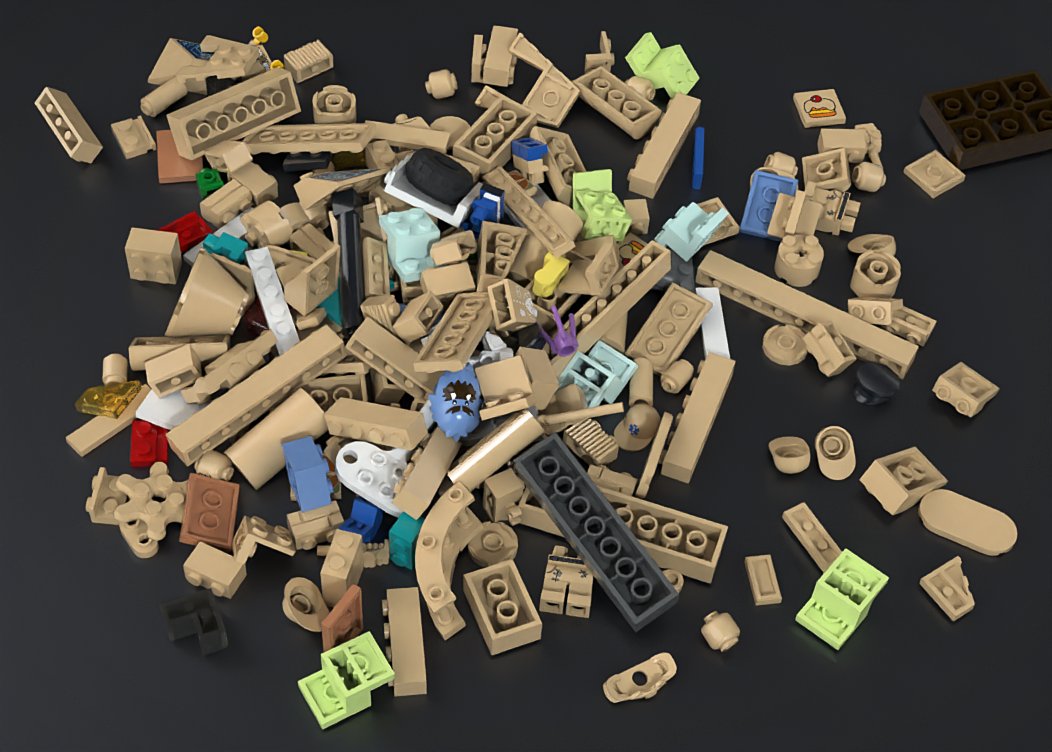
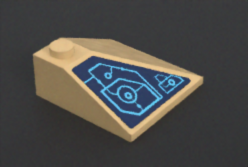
M170 38L148 78V83L163 85L176 76L183 66L204 67L215 52H201L200 44ZM217 75L207 76L204 81H196V78L185 79L186 83L184 84L189 92L209 95Z
M378 168L325 172L316 175L310 172L300 177L301 181L293 186L303 209L308 210L331 203L332 194L354 188L357 194L386 176L391 169Z

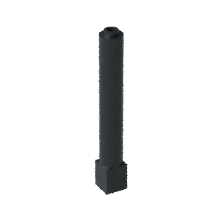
M354 188L332 194L333 217L337 220L338 244L340 245L339 272L342 334L349 340L365 320L360 305L365 301L360 224L364 222L363 200Z

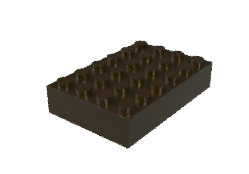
M1037 70L924 94L919 113L952 164L959 170L1052 149V91Z

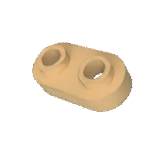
M133 519L126 523H119L121 534L135 555L140 558H149L157 553L159 549L158 540H152L147 536L146 522L140 519Z

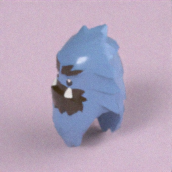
M470 363L465 365L463 370L457 372L445 370L444 374L439 377L437 384L435 383L433 393L428 394L432 404L429 409L433 413V420L438 423L441 431L445 432L446 437L452 436L454 441L457 442L461 436L467 437L468 432H472L478 426L479 411L481 410L483 399H479V381L475 377Z

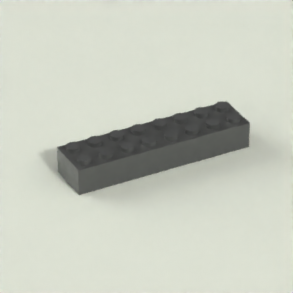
M556 432L513 460L515 472L635 632L678 603L679 593Z

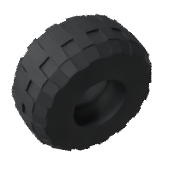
M421 148L415 151L405 169L406 178L416 189L432 199L450 206L458 205L471 191L474 184L472 174L465 167L449 156L430 148Z

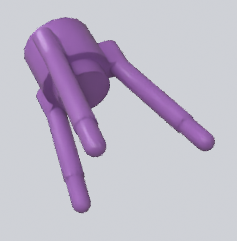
M553 305L551 309L559 332L555 335L553 342L541 327L542 336L550 345L553 354L558 353L562 357L570 356L579 347L576 339L574 314H569V334L567 331H564L557 308Z

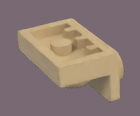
M877 297L848 299V314L869 324L890 325L892 324L894 310L903 308V299Z
M100 467L98 476L93 477L92 497L87 498L86 511L89 512L91 521L94 523L119 525L120 522L114 519V510L119 505L129 502V496L116 488V480L119 476L107 475L106 468Z

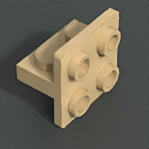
M797 190L796 197L779 193L767 234L783 239L786 235L793 237L794 235L813 236L822 204L805 200L806 192Z

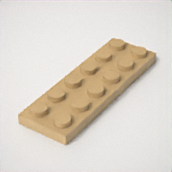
M376 123L270 125L247 135L242 142L248 144L251 154H258L260 152H269L270 154L289 152L296 154L308 151L310 153H319L321 151H330L331 153L350 151L358 153L363 151L375 135L377 127Z
M489 292L458 293L414 360L415 372L425 371V373H434L445 370L449 372L463 370L494 318Z

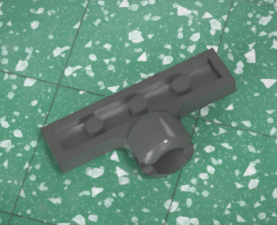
M668 247L671 251V269L651 290L665 293L673 282L695 294L692 257L686 262L674 250Z

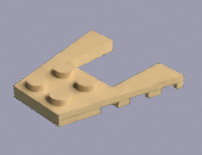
M519 33L509 48V53L543 71L522 105L537 112V123L559 128L580 95V90L562 72L557 70L524 35ZM486 85L475 101L476 106L488 109L503 94Z

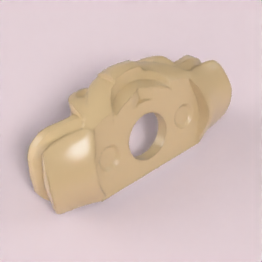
M669 653L657 654L643 663L610 677L603 684L604 693L613 703L644 697L646 699L651 698L666 684V681L676 674L677 666ZM635 672L644 673L647 677V683L643 686L636 685L632 680V675Z

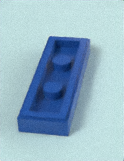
M697 127L695 130L693 141L692 187L699 190L703 177L704 128Z

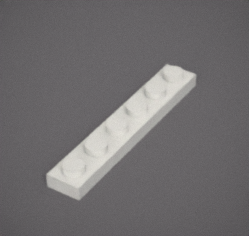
M268 247L245 251V258L249 269L252 270L253 282L269 330L272 329L278 341L274 344L277 354L281 356L291 349L294 344L300 343L287 302L284 301V293Z

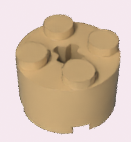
M330 85L324 87L320 93L317 91L314 94L312 102L315 124L356 123V98L353 93L348 92L347 88L339 85Z
M266 201L240 217V221L248 233L245 235L246 240L251 246L256 245L258 248H263L262 246L275 245L280 247L289 241V237L293 233L287 218H281L279 215L281 209L272 201Z
M786 235L779 245L774 266L776 275L780 279L781 277L785 279L786 283L791 286L803 287L810 285L814 279H817L824 257V251L818 243V239L812 235H794V237Z
M867 251L861 254L854 268L850 283L851 289L859 297L892 298L901 276L899 261L887 252L879 254L875 253V251Z

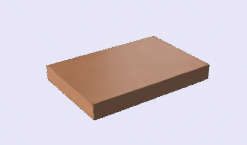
M171 130L157 131L159 183L196 181L195 174L203 169V156L194 160L179 156Z
M191 473L188 479L179 542L195 546L199 542H203L222 552L229 553L232 549L240 484Z
M355 584L351 585L321 623L324 652L356 638L363 630L361 588Z

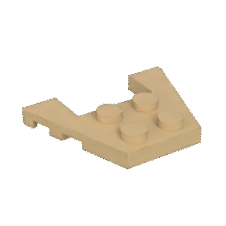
M207 35L200 44L201 52L215 53L204 67L183 66L176 75L177 83H186L185 79L196 78V81H204L207 76L217 75V79L245 76L259 57V48Z

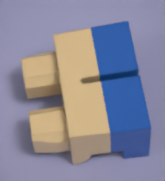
M534 138L511 141L514 167L519 169L520 173L531 183H544V171H549V168L543 164L542 154L548 153L547 144Z

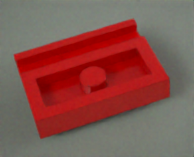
M196 211L156 230L178 233L181 253L201 243L209 233L213 234L212 229L201 217L197 216Z
M145 420L132 421L131 467L153 466L156 462H163L168 465L169 442L166 434L169 432V429Z

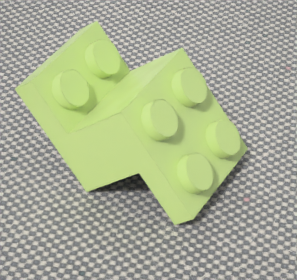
M651 32L645 33L625 57L636 76L651 80L654 89L664 87L671 99H674L677 92L687 95L699 80V76L680 44L661 49Z
M845 548L817 581L811 599L796 615L795 620L839 650L867 616L873 599L887 584L889 577Z
M368 631L322 653V670L299 680L298 687L323 730L370 707V691L395 679V673L372 634Z

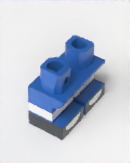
M483 183L480 188V199L472 202V214L470 216V221L472 222L471 231H473L476 239H479L483 221L500 224L504 219L505 190Z

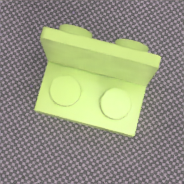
M611 169L573 173V210L582 220H587L588 214L576 197V192L591 190L600 193H612Z
M577 191L576 197L588 214L581 231L582 237L584 239H593L614 234L616 241L623 242L632 219L617 196L611 192Z

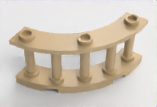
M460 481L449 488L430 510L420 530L415 553L417 580L432 621L444 641L466 626L455 607L454 601L456 597L451 591L455 560L468 542L483 529L481 521L468 508V505L475 501V498Z

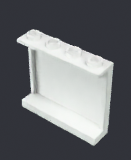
M414 153L410 156L407 155L404 161L401 160L399 165H395L392 171L389 170L384 180V183L387 184L385 192L417 208H423L425 212L457 228L472 213V202L480 199V188L483 185L480 182L458 205L454 206L443 204L423 194L409 183L406 178L405 169Z

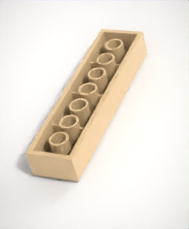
M526 486L518 505L522 512V515L519 516L522 520L521 524L564 537ZM597 486L659 568L673 569L679 571L682 575L711 584L724 545L728 526Z

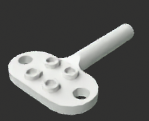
M429 399L419 411L424 415L428 433L436 423L432 418L433 413L429 409L432 405ZM362 441L346 444L340 449L336 457L335 473L339 481L347 488L388 514L399 518L403 511L391 503L396 494L393 492V489L401 478H405L402 476V473L419 444L412 451L393 447L390 451H384L375 445ZM345 455H352L355 457L356 462L352 464L347 463L343 457Z

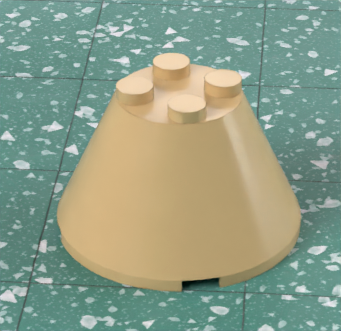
M201 247L197 254L165 336L233 335L242 315L241 312L250 294L245 292L205 248Z

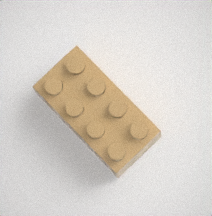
M501 95L453 145V157L480 166V178L498 166L503 167L513 157L511 141L529 138L534 126H537V112Z

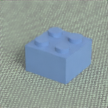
M311 436L282 444L289 483L302 513L330 505V494L334 493L330 478L327 479V473H330L326 458H323L320 445H315Z

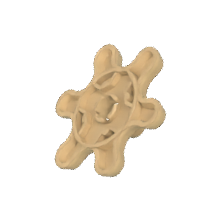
M156 462L150 468V477L143 480L136 479L128 474L119 476L116 480V488L127 494L130 501L119 505L114 510V519L121 523H126L133 519L143 520L147 524V536L155 541L163 539L166 535L167 524L170 522L182 523L188 480L184 482L173 481L168 475L167 465L163 462ZM155 495V497H161L165 501L159 503L153 501L152 498Z

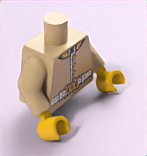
M258 26L253 30L255 39L248 43V45L259 48V57L245 76L225 78L227 83L235 81L242 83L276 67L284 69L281 61L275 60L271 62L263 45H259L260 42L264 43L268 40L267 33Z

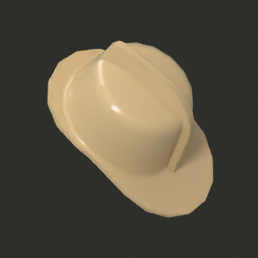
M296 577L291 579L286 584L284 590L285 597L282 606L285 615L305 629L321 632V623L328 616L329 610L318 587L306 578Z

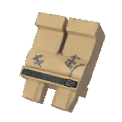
M808 181L804 191L806 192L805 200L822 204L815 230L832 232L833 235L837 236L840 230L852 232L856 220L854 217H857L861 203L849 200L851 193L844 192L842 194L835 190H824L817 188V183Z
M556 545L552 555L549 554L539 611L562 614L567 588L569 593L566 615L589 618L593 575L579 556L577 558L567 557L568 548ZM548 603H555L558 605L551 606ZM573 606L583 607V609H575Z

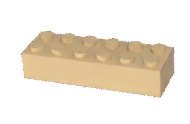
M276 67L166 116L179 156L194 160L205 155V151L212 149V146L215 147L216 144L219 145V142L223 140L236 141L299 113L301 109L291 72Z

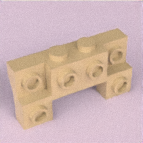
M272 329L264 330L255 340L237 344L206 366L204 370L207 375L199 377L195 381L194 386L185 387L180 390L186 402L205 403L211 399L212 393L223 388L231 390L233 386L241 383V380L245 377H250L255 371L259 370L258 368L266 363L263 356L271 351L270 347L278 342Z

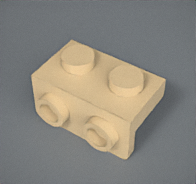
M903 306L901 309L894 310L892 324L882 325V328L891 334H897L906 338L913 344H919L924 347L937 321Z

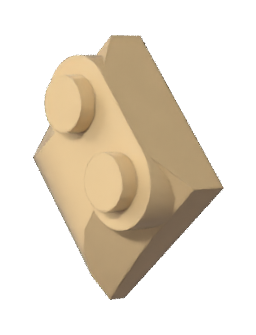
M845 148L802 158L805 188L808 181L817 183V188L824 190L830 189L831 191L835 190L842 193L849 189L851 179Z

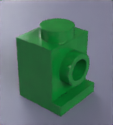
M204 168L195 174L197 188L202 200L213 194H207V191L218 190L224 186L217 169Z

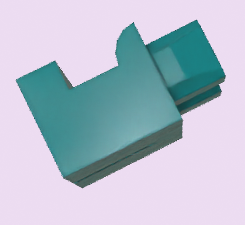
M225 232L220 237L209 233L203 242V248L207 249L210 254L215 253L219 256H225L229 260L243 265L245 251H248V243Z

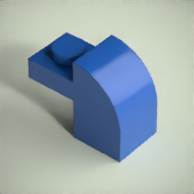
M359 495L354 500L350 518L339 527V530L362 535V543H370L380 527L385 511Z

